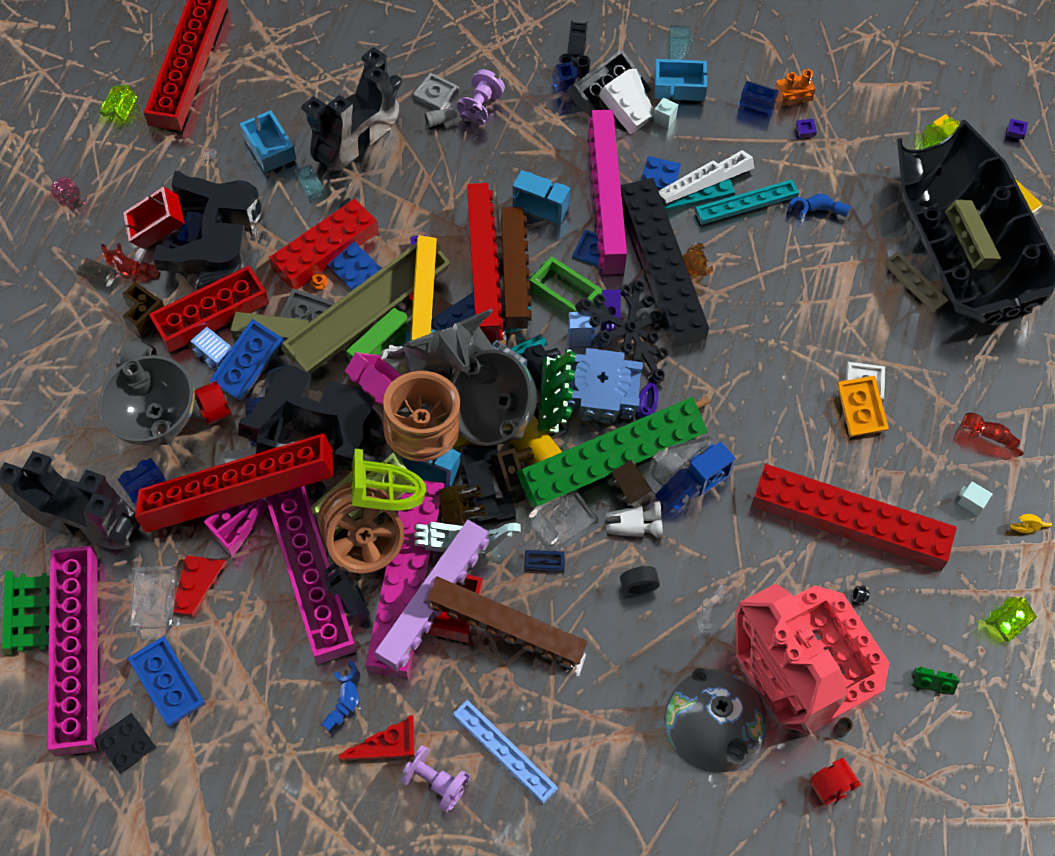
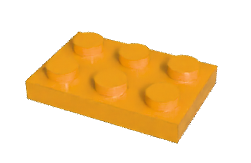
M875 376L837 383L850 438L889 430Z

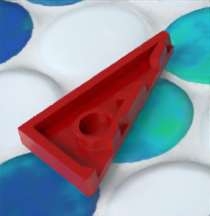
M414 715L408 716L407 719L396 725L389 726L385 731L374 734L365 739V742L348 748L339 755V760L414 758Z

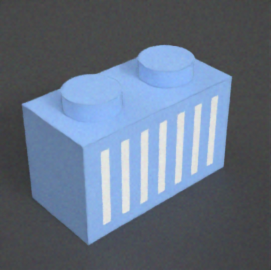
M569 312V348L591 347V341L594 340L596 328L589 324L592 313L580 315L578 312Z
M208 327L191 340L193 353L198 358L202 357L205 359L206 364L210 368L217 369L232 348Z

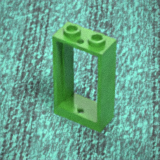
M552 256L547 261H544L540 269L536 273H532L529 278L530 291L567 316H569V312H577L575 305L540 282L551 269L590 294L587 299L595 307L597 306L593 303V298L597 294H601L603 290Z
M393 308L347 350L349 363L355 352L379 355L383 350L388 349L389 345L402 346L406 342L405 332H410L408 316L403 311Z

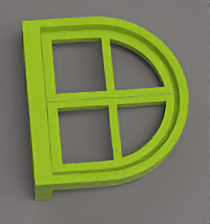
M355 449L352 462V506L399 511L417 507L424 501L426 485L418 475L396 465L364 461L363 449ZM366 471L388 474V483L366 480ZM392 475L406 480L412 486L393 484ZM366 487L388 490L389 500L366 497ZM393 491L414 494L405 499L394 500Z

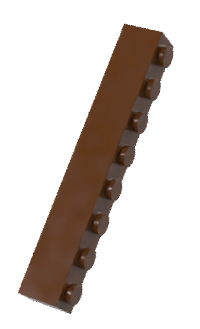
M501 207L505 329H528V321H532V311L528 310V307H531V296H527V293H530V282L526 280L529 279V268H526V265H529V254H525V252H528V241H524V238H527V227H524L527 224V216L523 214V207Z
M438 576L432 579L423 602L433 611H444L452 619L459 620L460 618L467 621L466 624L471 627L478 628L479 626L486 629L485 632L489 635H500L508 643H518L523 645V649L527 651L542 653L541 656L549 660L556 659L564 667L572 668L579 665L587 641Z

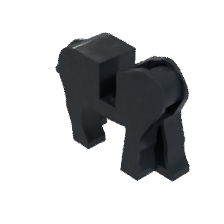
M374 47L362 56L364 69L355 94L346 99L338 95L329 104H325L313 96L301 106V109L307 115V121L312 129L311 157L316 162L322 161L325 163L327 169L331 172H337L346 168L359 156L358 138L371 145L387 133L397 119L399 103L395 98L402 84V78L398 75L389 77L387 73V55Z
M175 171L171 186L173 192L179 196L184 221L202 220L203 238L182 246H178L170 240H164L163 245L156 246L153 261L156 269L160 271L198 274L196 289L199 290L247 266L249 243L245 230L252 231L262 214V206L257 188L249 182L236 180L219 184L201 178L189 177L180 171Z
M284 365L270 370L266 376L267 388L265 396L255 405L253 411L246 417L241 418L239 422L238 436L257 441L256 454L277 448L283 427H288L310 436L324 433L326 438L330 439L329 444L333 449L334 473L337 467L352 471L355 449L362 448V442L365 438L372 444L380 446L386 444L381 418L372 408L373 403L370 395L363 391V389L330 380L321 401L318 402L308 399L311 381L310 373L292 365Z
M32 451L23 468L4 462L0 469V487L19 505L21 511L29 518L45 527L72 536L80 528L91 543L104 548L120 550L130 546L128 540L134 529L140 528V524L135 518V511L108 484L104 475L86 469L79 482L63 478L52 467L51 457Z

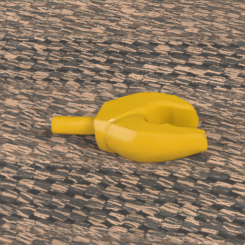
M1034 514L1021 515L1019 519L1023 523L1010 524L1012 529L1021 533L1039 531L1041 527H1052V523L1043 522L1041 518Z

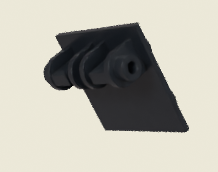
M132 712L95 738L119 773L156 748Z

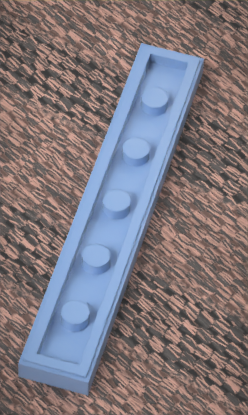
M468 700L452 714L542 804L558 790V787Z

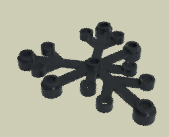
M634 280L630 285L625 284L619 289L630 307L628 319L625 321L609 313L604 304L606 302L604 295L597 294L593 298V303L597 307L593 306L589 299H581L575 305V308L580 315H587L589 312L594 314L589 319L590 326L596 328L608 321L620 327L609 332L599 331L594 336L595 344L603 348L610 343L611 339L624 335L623 345L620 348L622 353L628 355L634 349L632 361L642 362V355L651 371L648 375L649 381L655 385L662 383L665 379V372L657 368L650 354L657 356L659 360H664L669 356V352L664 347L657 349L643 342L640 337L647 340L650 344L658 342L660 337L656 332L648 333L640 328L647 325L657 327L662 323L663 315L659 311H652L646 318L635 322L637 310L649 308L654 304V299L649 295L639 301L640 294L645 289L644 282ZM632 340H633L634 343H635V348H634L633 345L631 344V341H632Z

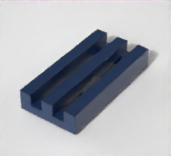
M525 550L524 571L564 573L565 551ZM529 556L561 558V560L529 559Z

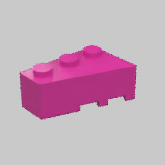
M261 498L215 512L204 521L207 531L231 558L234 557L267 509L265 500Z

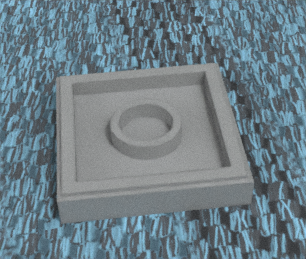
M430 72L412 94V99L434 110L444 109L459 91V86Z

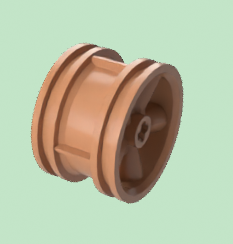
M414 371L403 374L388 386L384 394L383 410L384 436L389 447L401 457L413 461H430L448 453L455 445L459 432L460 397L456 387L442 375L429 371ZM422 404H428L434 407L430 412H428L427 410L422 409ZM407 407L412 414L406 418L397 415V413ZM448 416V418L443 423L436 426V420Z
M352 482L337 487L327 495L319 509L318 526L328 552L338 566L344 567L353 573L374 572L388 565L397 556L404 541V527L396 511L382 510L387 513L386 522L376 525L373 520L379 510L382 509L352 506ZM366 487V497L389 500L388 495L382 489ZM363 508L362 519L354 521L348 514L353 510ZM336 526L348 530V537L337 541L334 540Z

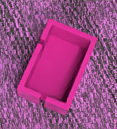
M355 352L345 370L353 382L360 384L363 387V391L373 395L375 401L383 405L384 394L388 386L402 375L379 355Z

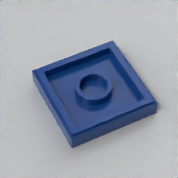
M584 230L572 258L599 267L600 253L597 251V242L599 240L596 238L595 232Z

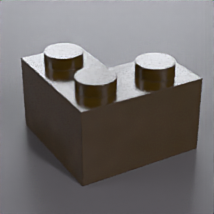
M134 282L122 293L127 306L130 307L123 315L127 328L142 337L153 326L149 314L164 307V304L157 296L137 282Z

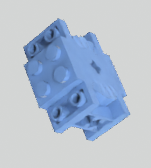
M586 348L585 355L576 354L575 361L570 367V370L574 371V379L569 383V388L573 389V396L568 401V407H571L572 412L577 410V418H581L583 421L599 420L601 423L610 424L615 422L617 416L623 419L634 418L639 407V388L643 362L624 360V353Z

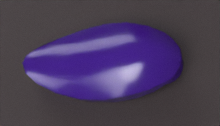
M648 383L639 393V407L636 412L641 418L655 413L659 396L657 386L654 383Z

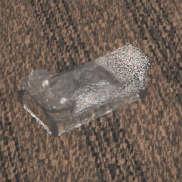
M176 566L134 568L130 627L138 634L140 640H157L162 636L166 638L173 626L175 591L178 583Z

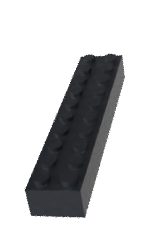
M654 178L620 185L623 213L658 311L663 315L662 322L671 347L707 339L709 326Z

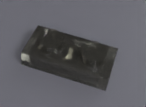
M87 257L76 269L77 275L109 288L118 275L117 270Z

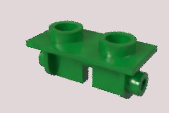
M920 666L919 668L915 667V679L912 686L954 695L960 680L957 676H954V673L938 671L936 675L933 669Z

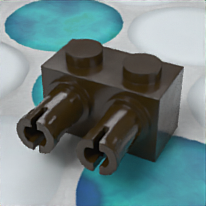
M531 447L519 451L513 448L490 455L502 493L522 487L516 472L521 470L520 462L534 458L533 453L527 455V453L532 452Z
M632 459L612 472L615 477L613 482L618 489H622L624 492L622 497L628 506L630 504L635 508L641 505L646 506L656 496L638 465Z
M454 485L438 489L444 524L463 526L467 520L473 522L475 518L486 516V512H482V510H485L483 504L471 507L469 500L482 497V492H476L482 490L480 485L468 488L467 486Z

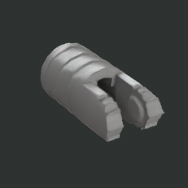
M440 108L427 112L424 116L426 124L430 128L456 118L458 113L453 108Z

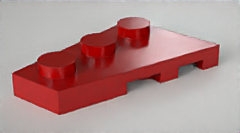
M186 555L172 608L174 615L190 617L195 615L205 599L207 591L217 580V575L227 564L226 560Z

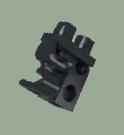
M334 563L323 571L328 591L333 597L337 594L340 595L352 618L357 615L360 620H363L371 614L367 608L369 604L361 588L354 584L346 568ZM335 570L333 574L328 576L331 571Z

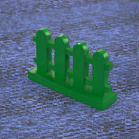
M570 349L565 350V354L562 356L557 355L556 359L551 357L543 359L538 431L555 435L558 433L559 423L565 424L566 420L571 416L572 409L568 407V401L573 396V389L569 388V383L574 379V371L570 370V367L575 361L576 354Z
M4 571L2 651L4 656H12L13 649H17L18 652H23V648H40V651H46V647H49V633H46V628H49V614L46 613L47 609L50 608V595H47V590H50V576H47V573H42V576L26 577L24 573L20 574V577H15L13 571ZM41 590V595L25 596V591ZM15 591H19V596H15ZM41 609V614L25 615V610ZM14 610H19V615L14 616ZM40 628V634H24V629ZM14 629H18V635H14Z

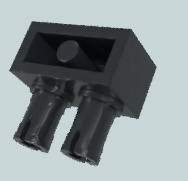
M540 344L527 347L524 350L522 357L527 359V369L535 382L536 390L541 389L543 359L545 357L556 359L557 355L561 356L558 348L545 350Z

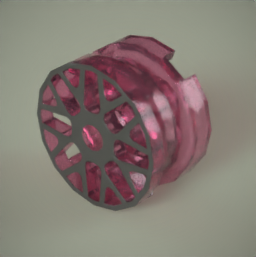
M69 177L57 179L50 187L53 197L61 205H68L74 202L80 194L79 188Z

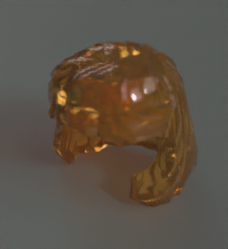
M701 243L691 246L683 255L690 275L707 276L713 272V266L707 269L706 262L708 260L703 250H701L705 249Z

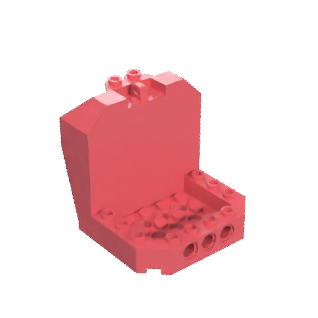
M774 584L739 602L735 612L736 657L779 727L797 730L801 734L809 736L874 701L883 693L890 663L843 593L815 585L793 596L792 593L778 584ZM813 631L819 632L822 639L817 640ZM824 649H830L833 652V656L831 655L829 650L824 651ZM839 666H841L844 669L843 675L841 673V669Z

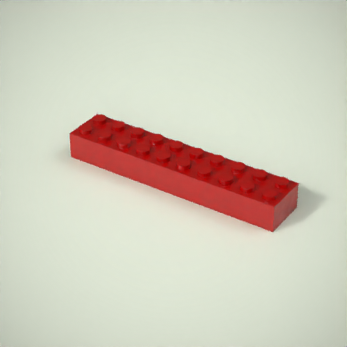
M227 0L186 1L144 110L148 126L177 131L182 130L226 11Z
M488 183L467 184L474 308L475 315L492 309V313L483 320L479 327L491 345H493L496 340L499 342L503 340L502 306L500 300H497L501 299L499 273L495 271L498 270V259L494 257L497 256V245L493 243L496 242V231L492 229L495 228V217L491 215L494 214V204L490 202L493 201V191L489 190Z
M323 433L139 489L135 518L145 533L326 480L333 477V449Z
M766 463L751 507L939 570H943L948 563L957 529L956 526Z

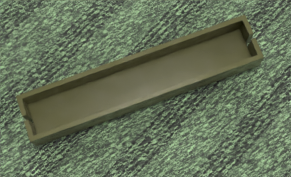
M417 243L282 342L281 350L291 362L295 360L294 365L311 374L377 324L393 308H398L410 299L414 293ZM438 251L435 257L434 280L444 273L451 263L441 251Z

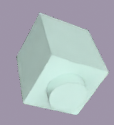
M663 98L655 108L653 122L668 129L676 119L678 104Z
M971 482L968 487L964 485L958 494L961 499L957 504L979 516L993 494L976 483Z

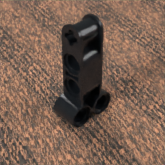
M571 20L567 53L559 57L558 72L562 76H570L572 73H575L576 76L583 78L590 73L591 60L588 56L584 55L588 21L580 23Z

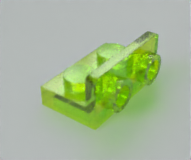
M127 84L112 86L99 113L103 117L116 115L121 121H125L137 98L136 93Z
M952 117L943 120V124L936 125V123L926 125V129L922 131L925 135L927 146H934L948 138L959 126V120H954Z
M1012 596L1004 601L1002 607L990 613L986 623L988 625H995L1003 639L1010 642L1033 622L1037 616L1024 597Z

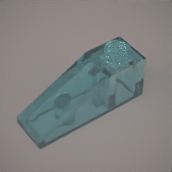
M670 25L669 59L683 60L689 50V44L693 43V33H690V26Z

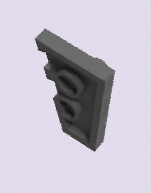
M293 288L279 317L309 320L311 322L335 304V302Z

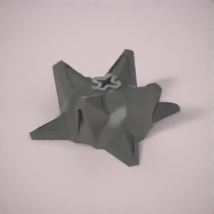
M492 309L455 323L453 327L438 330L404 343L403 346L405 347L387 355V357L393 359L398 357L406 358L408 373L429 371L442 375L450 381L454 368H458L463 372L469 371L470 356L485 350H495L479 327L483 320L492 313Z

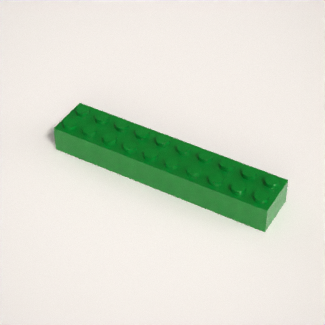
M691 397L521 469L516 473L531 508H534L611 475L614 470L631 459L638 463L703 435L708 430L694 398Z

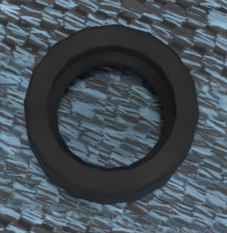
M651 566L632 568L620 576L623 594L628 596L648 594L660 586L657 569Z

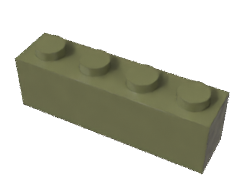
M955 200L945 210V213L973 269L990 270L1001 258L972 200Z
M235 312L231 333L233 340L237 341L251 319H254L281 336L285 341L307 325L309 320Z

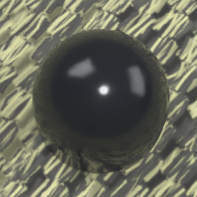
M322 481L306 485L305 490L309 498L317 499L325 494L326 487ZM316 485V491L312 494L310 490Z

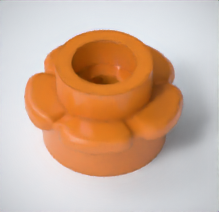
M316 274L312 276L310 285L314 290L322 291L327 287L328 280H326L327 277L325 275Z

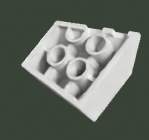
M637 69L627 70L605 85L599 94L602 101L610 110H613V114L630 135L654 119V110Z

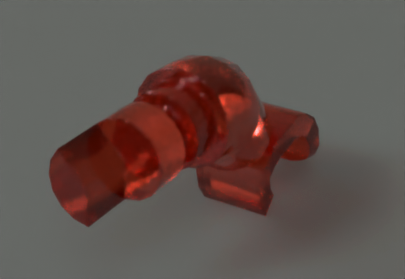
M120 243L116 244L117 249L107 250V246L101 244L104 261L114 264L120 273L127 276L138 275V273L144 276H158L159 270L156 269L155 265L147 262L139 264L138 261L128 258L123 254Z
M975 413L965 414L960 427L972 430L970 437H978L981 433V436L1005 445L1018 457L1024 454L1018 448L1021 441L1010 433L1009 428L1000 423L985 422L980 415Z

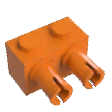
M804 69L801 76L791 72V74L787 73L786 79L777 80L774 92L781 107L813 100L816 89L811 80L813 77L811 69H807V71Z

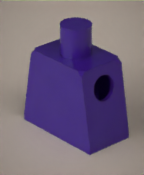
M602 290L601 294L606 298L604 304L609 313L621 319V291ZM608 321L600 324V328L608 332L619 328Z

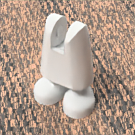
M660 501L654 502L651 509L644 512L642 506L638 508L633 507L606 513L607 521H621V523L606 526L607 533L644 537V533H651L656 538H662ZM644 521H653L652 523L644 524Z

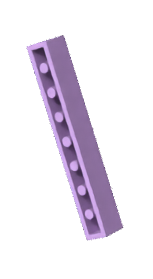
M470 520L466 521L375 651L378 660L396 671L401 666L404 667L410 658L409 654L413 649L416 650L419 647L424 632H429L435 616H439L443 612L441 610L439 612L433 611L428 608L427 604L423 603L432 579L438 576L454 584L462 583L467 576L466 571L468 568L476 564L479 558L477 555L481 550L484 551L490 542L487 530Z

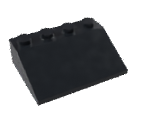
M620 49L570 87L567 93L575 104L592 118V110H610L599 97L603 87L627 70L636 68L625 52ZM638 72L646 93L650 92L651 88Z

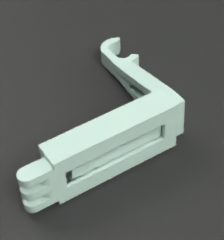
M430 522L427 525L416 524L414 525V530L422 532H415L414 538L422 540H415L414 545L426 547V550L445 552L463 526ZM508 523L498 529L489 530L488 540L490 542L484 551L481 550L477 556L480 557L491 552L503 539L512 537V532H521V524Z

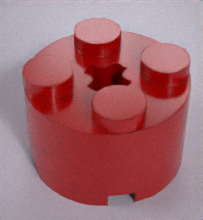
M217 380L195 389V400L206 425L232 416Z
M845 758L832 762V766L822 768L810 778L811 786L825 807L830 806L835 801L838 803L847 797V792H853L862 786L859 778Z

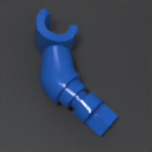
M816 194L808 199L802 197L793 198L787 211L791 212L794 208L800 209V220L804 219L807 211L813 212L818 210H832V213L836 215L839 214L847 217L851 206L839 201L833 202V199L828 198L829 195Z
M352 660L348 662V666L351 669L349 675L341 676L339 672H334L335 677L342 685L340 686L338 703L335 706L336 710H332L320 724L327 730H330L334 724L340 726L344 721L343 717H347L350 712L353 713L358 705L359 697L356 683L360 679V672Z

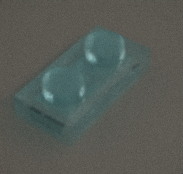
M310 164L294 170L295 176L309 200L325 194V190Z

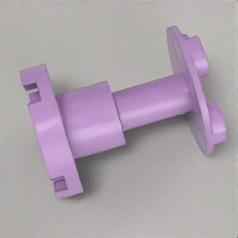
M481 69L474 74L471 80L472 86L475 89L473 92L474 98L463 97L456 104L462 120L478 123L479 125L485 123L488 113L482 104L488 102L489 99L500 98L505 90L503 81L500 78L498 80L494 77L495 73Z
M422 745L416 752L414 762H409L403 770L405 775L402 782L406 786L418 775L431 783V789L443 797L439 808L448 813V810L451 811L464 792L463 784L468 785L471 775L464 770L455 778L443 770L438 773L424 764L429 755L430 748Z

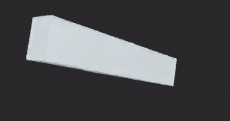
M742 150L719 164L713 160L659 190L662 201L669 203L754 169L753 157Z

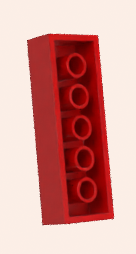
M353 199L271 255L269 259L272 270L291 290L293 288L298 290L311 281L312 276L329 268L328 264L354 241L361 246L379 233L378 222L356 199Z
M250 265L150 313L149 316L169 353L191 343V340L206 327L215 331L233 322L235 312L251 313L269 304L266 290Z

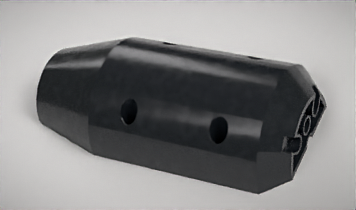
M965 119L960 121L957 129L948 138L928 148L919 150L908 149L903 146L902 138L897 139L903 201L956 314L964 319L997 325L1020 319L1032 313L1033 308L1036 306H1042L1051 297L1055 289V256L1007 162ZM955 200H972L1001 258L990 270L972 268L945 213V210Z

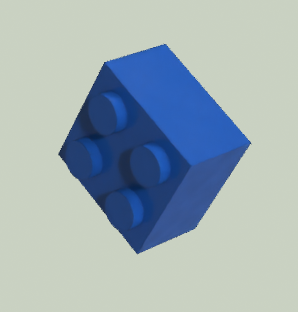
M721 441L716 445L712 444L703 454H697L690 460L686 480L702 496L731 475L736 458Z

